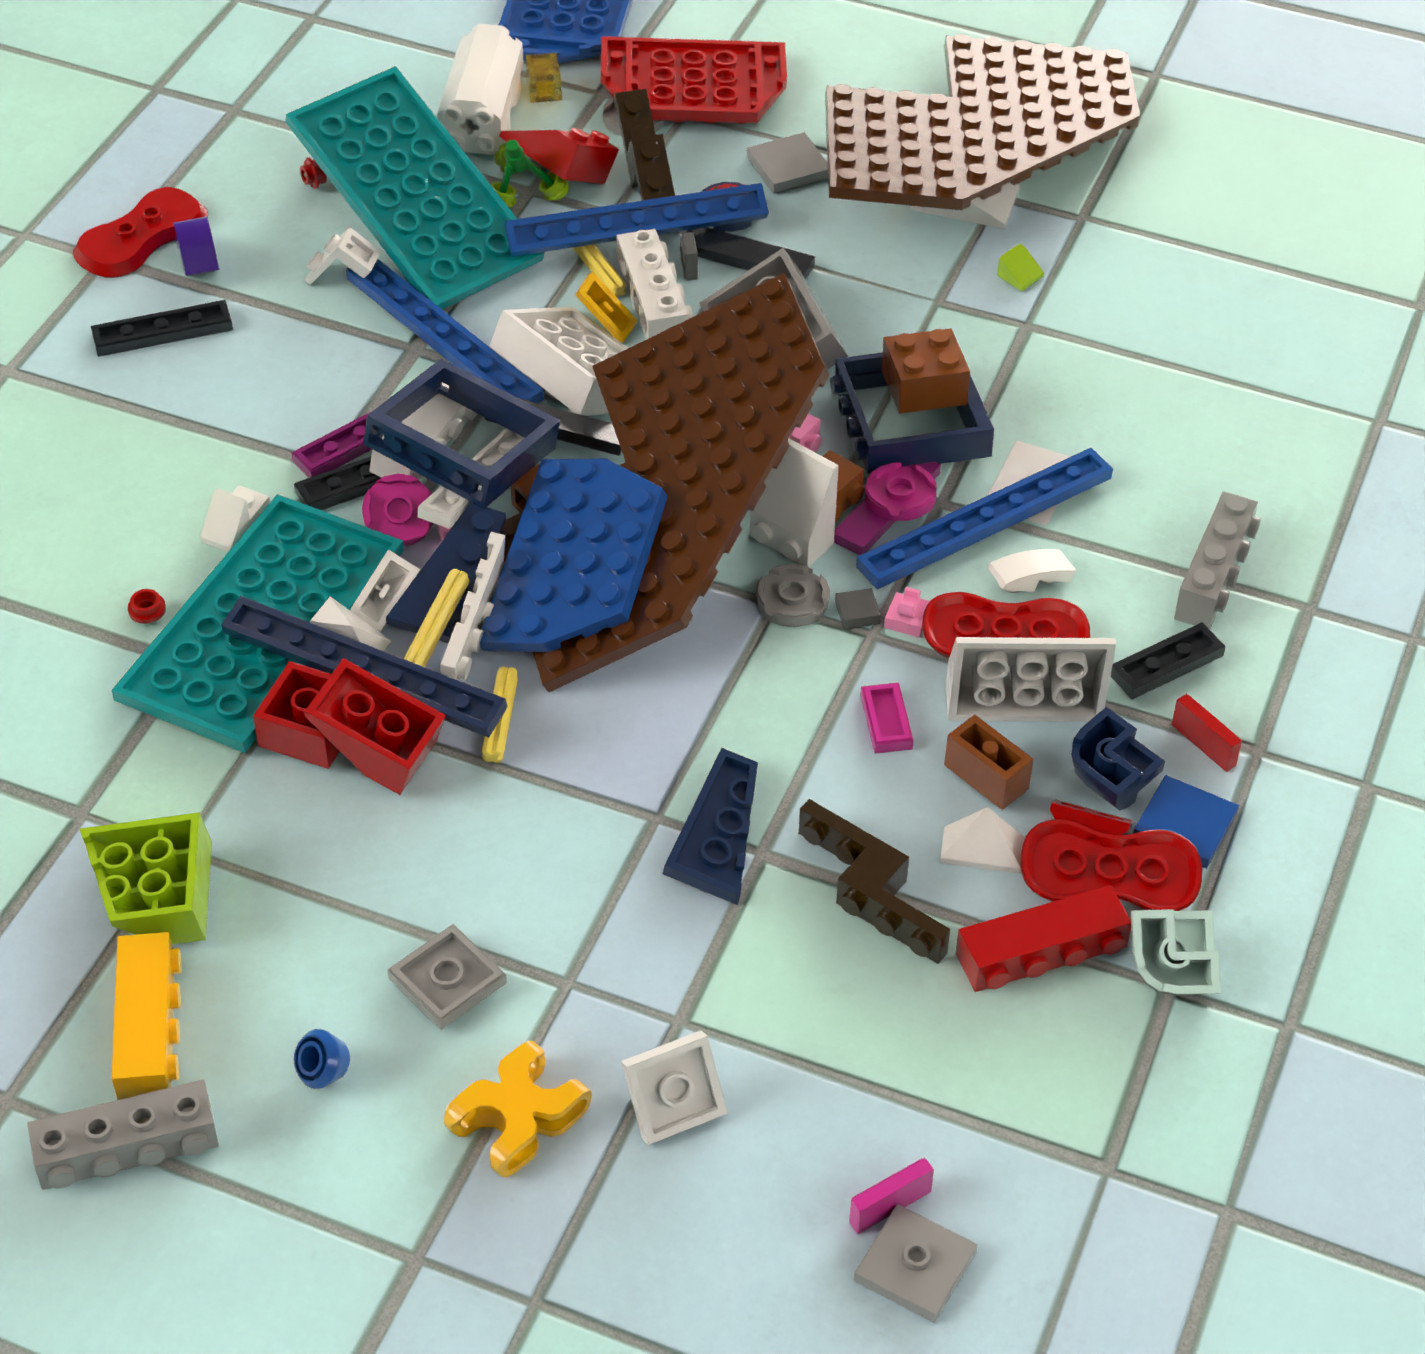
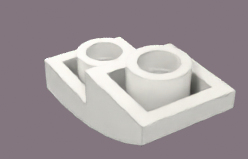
M1040 549L1015 553L992 561L988 566V570L996 579L998 585L1003 590L1011 593L1018 591L1034 592L1039 580L1046 583H1053L1054 581L1071 582L1076 572L1061 550Z

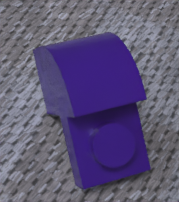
M207 217L173 222L176 233L175 240L177 249L180 252L184 275L219 270Z

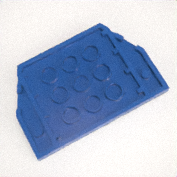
M507 0L498 25L504 26L510 31L509 36L514 41L517 38L522 42L523 62L535 65H553L601 56V36L622 37L633 0Z
M606 458L541 459L491 601L494 607L490 616L485 618L481 629L484 631L480 640L482 650L551 652L561 648L560 642L580 634L586 638L597 634L604 628H612L627 622L668 498L664 489Z

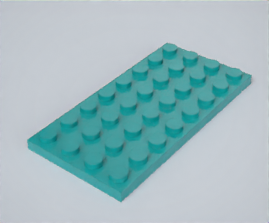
M396 66L286 114L285 123L405 278L415 289L442 310L543 261L544 252L511 257L504 224L505 221L517 219L516 216Z
M277 494L111 690L114 701L246 753L257 739L253 715L288 662L301 663L224 633L221 624L239 597H246L307 622H310L329 597H332L350 610L386 552L390 550L396 555L401 556L404 552L403 540Z

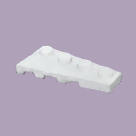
M491 532L487 541V560L480 559L476 569L477 577L473 592L468 591L460 623L456 622L440 664L441 674L459 681L460 679H467L472 663L470 656L472 652L478 653L481 648L480 640L484 633L481 629L485 618L490 616L494 607L491 601L503 570L505 535Z

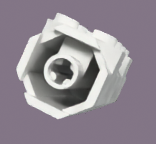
M477 24L472 28V32L468 35L466 33L459 42L437 112V118L464 152L494 155L500 150V146L506 142L499 137L500 132L510 131L511 108L517 106L521 93L520 74L524 64L523 44L517 38L514 41L509 36L510 31L504 26Z

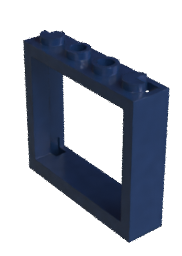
M883 352L835 359V375L830 377L831 391L833 394H838L840 415L846 416L848 436L855 439L856 458L858 461L863 460L867 474H870L880 466L890 463H902V466L930 462L943 464L992 457L994 427L971 375L968 404L956 406L965 429L874 441L855 390L888 386L882 373Z
M440 359L367 415L363 444L485 509L538 464L541 459L545 458L555 449L561 420ZM442 382L449 385V388L443 386ZM440 393L524 437V439L490 468H487L403 424L402 421Z

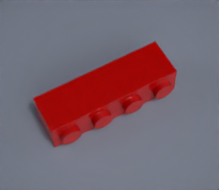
M1108 885L958 929L955 954L975 992L988 988L998 989L1005 986L1008 982L1025 977H1038L1046 971L1066 965L1075 966L1089 958L1103 954L1112 955L1128 946L1131 919L1113 887Z

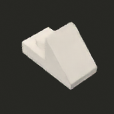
M239 485L232 493L216 488L213 492L200 535L201 542L229 552L268 506L270 497Z

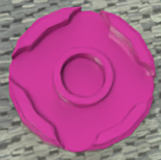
M902 463L886 464L869 474L865 485V501L869 508L880 517L893 521L913 520L924 516L933 508L936 502V481L931 473L920 466L911 464L910 468L902 467Z
M398 473L382 477L376 481L377 483L371 489L369 488L364 496L362 514L366 527L403 540L404 547L414 545L426 537L434 523L418 518V506L431 495V492L420 480L410 475Z

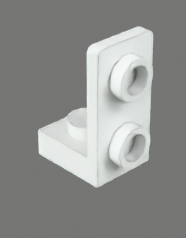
M348 227L340 236L335 233L324 247L325 252L323 254L318 251L307 264L310 272L305 282L311 285L336 258L364 279L371 272L381 250L351 227Z

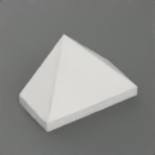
M388 550L350 611L381 633L386 626V616L420 572V569Z
M332 597L327 599L310 620L312 624L385 651L391 643L390 639Z
M987 807L945 826L940 863L1020 874L1021 850L1025 837Z

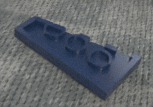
M471 502L386 616V624L417 633L447 575L452 569H458L468 574L470 582L439 641L449 643L456 622L460 623L468 591L473 592L477 577L476 569L480 559L487 560V541L491 532L501 534L506 521V513L488 507L484 509Z
M721 748L664 865L663 875L738 905L741 895V881L745 865V851L749 834L758 762Z

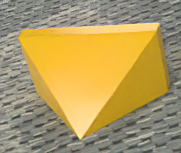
M594 272L588 274L575 293V296L615 339L621 343L626 340L638 320Z

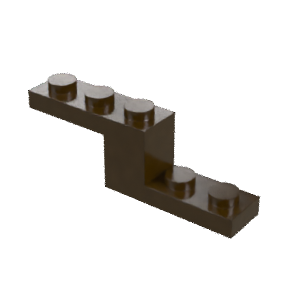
M641 89L615 93L614 101L632 188L639 187L641 201L675 196L663 134H655L647 90Z
M808 799L800 808L798 834L802 835L809 843L819 845L836 855L843 863L850 865L838 878L836 904L840 905L848 914L858 916L872 924L883 935L892 936L907 945L915 954L927 957L939 964L948 953L950 928L894 896L907 882L909 856L813 800Z

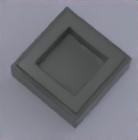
M694 232L682 233L681 264L686 280L698 279V252Z
M872 588L835 594V604L843 629L880 624L881 614Z

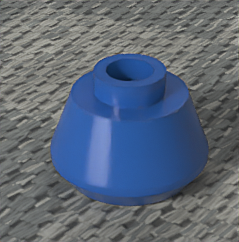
M314 1029L306 1033L297 1044L294 1052L295 1071L300 1080L312 1089L324 1088L341 1079L346 1074L350 1063L347 1045L341 1039L323 1029Z

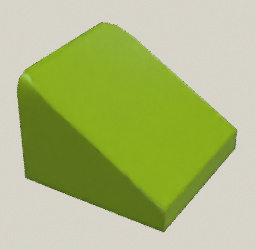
M1020 243L1000 256L997 276L1018 290L1023 291L1044 277V272L1029 251Z

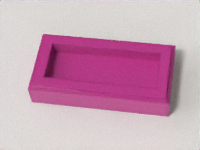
M899 682L861 686L860 696L874 754L912 750L914 740Z
M921 1158L852 1197L849 1223L856 1233L859 1234L889 1217L897 1204L907 1207L931 1193L934 1168L926 1158Z

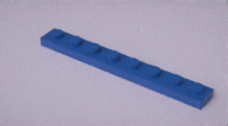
M762 183L508 220L505 221L504 228L510 255L514 257L617 241V235L640 230L656 229L659 235L765 219L769 211Z
M377 259L371 272L364 279L352 269H346L347 280L450 363L517 398L538 404L544 401V390L379 259Z
M1090 447L857 556L856 568L878 590L1112 479L1113 468Z

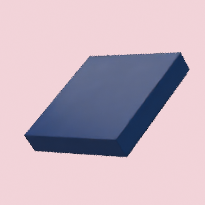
M1165 775L1135 826L1133 834L1147 830H1167L1180 834L1196 847L1200 855L1202 867L1207 869L1234 821L1239 805Z

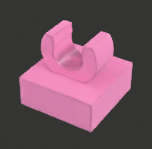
M906 587L904 594L896 592L885 616L884 628L920 637L923 631V614L930 601L921 599V591Z

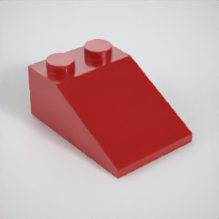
M571 128L570 131H501L499 137L506 142L516 140L519 146L523 148L525 155L563 180L605 184L619 151L617 147L608 142L610 138L607 135L594 130L591 131V134L576 128Z
M345 658L341 660L306 708L303 715L366 777L398 795H401L437 742L446 718L445 714Z

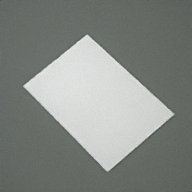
M1016 440L988 495L1071 456ZM1057 505L1025 520L1047 526Z

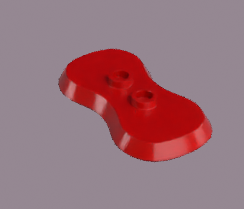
M174 187L158 188L147 193L129 213L121 218L84 232L73 249V257L82 268L92 274L106 278L124 276L143 265L157 248L175 240L176 233L173 222L207 217L208 219V212L196 198L186 191Z
M950 592L933 598L926 606L923 614L922 627L925 639L938 654L946 658L950 657L956 637L1090 638V625L1084 611L1069 601L1057 598H1040L1020 603H1003L971 593Z
M1055 819L1042 822L1033 827L1026 835L1021 850V871L1026 885L1034 893L1050 901H1057L1111 885L1119 899L1130 902L1145 910L1174 909V911H1180L1195 901L1202 883V863L1196 847L1182 835L1167 830H1147L1128 835H1113L1101 833L1074 821Z

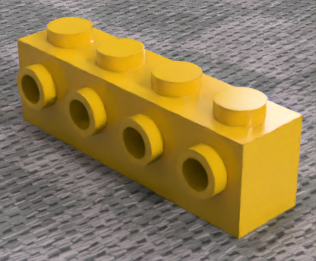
M169 932L117 936L112 1083L117 1100L172 1087V1081L179 1080L177 1054H172L173 1044L180 1043L178 1018H173V1009L181 1007L179 983H174V974L181 973L182 962L180 949L172 947Z

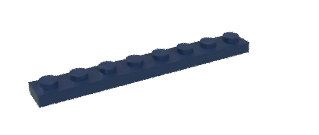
M243 596L239 597L221 624L224 633L326 673L332 674L341 660L345 658L445 714V721L488 738L508 707L506 699Z

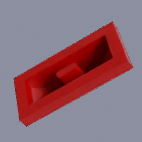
M1057 799L1052 801L1050 806V812L1055 819L1074 821L1101 833L1123 835L1131 829L1133 820Z

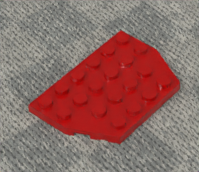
M601 36L600 82L613 98L615 93L646 89L653 120H670L674 122L703 121L705 123L734 122L737 124L758 123L787 87L785 42Z

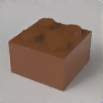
M952 328L911 334L902 333L883 337L882 373L899 414L968 404L970 369Z

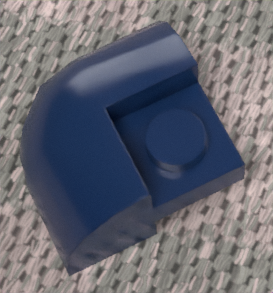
M1105 707L1076 734L1073 740L1071 756L1075 773L1082 782L1120 811L1127 809L1136 802L1138 792L1163 771L1165 760L1135 739L1137 728L1108 707Z

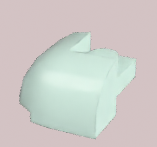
M1174 909L1131 911L1133 956L1136 968L1146 983L1160 992L1176 995L1221 993L1219 951H1215L1213 910L1174 911Z

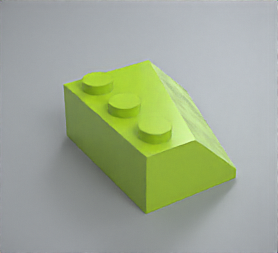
M200 812L79 829L110 923L113 927L135 935L169 932L172 944L206 940L212 841Z

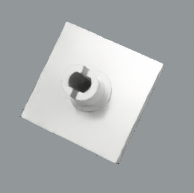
M702 1030L621 1061L640 1133L647 1145L728 1114L709 1039Z

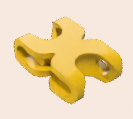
M527 1041L521 1044L500 1061L498 1066L500 1083L485 1079L473 1082L451 1101L444 1115V1125L459 1137H466L482 1127H493L503 1132L492 1144L490 1150L491 1168L502 1177L511 1176L536 1156L539 1148L536 1138L537 1133L550 1137L563 1134L586 1113L591 1102V1090L578 1080L571 1079L555 1089H543L534 1084L545 1068L544 1049L534 1041Z

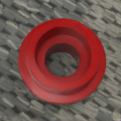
M141 589L131 596L127 607L130 618L141 624L156 622L166 612L165 600L157 591L152 589Z

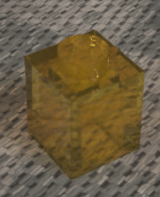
M556 52L525 55L526 80L531 103L562 100L561 74Z

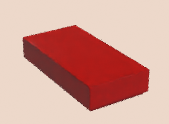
M1187 693L1178 698L1171 725L1224 771L1227 772L1234 768L1237 764L1242 739Z

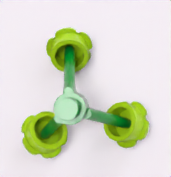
M509 140L500 146V150L495 153V163L500 166L504 176L502 182H494L491 186L509 208L513 207L517 202L515 198L516 190L509 185L511 175L513 173H520L525 169H529L541 179L539 189L544 193L546 200H560L568 193L569 181L563 180L551 171L545 174L525 156L523 148L519 146L516 140Z

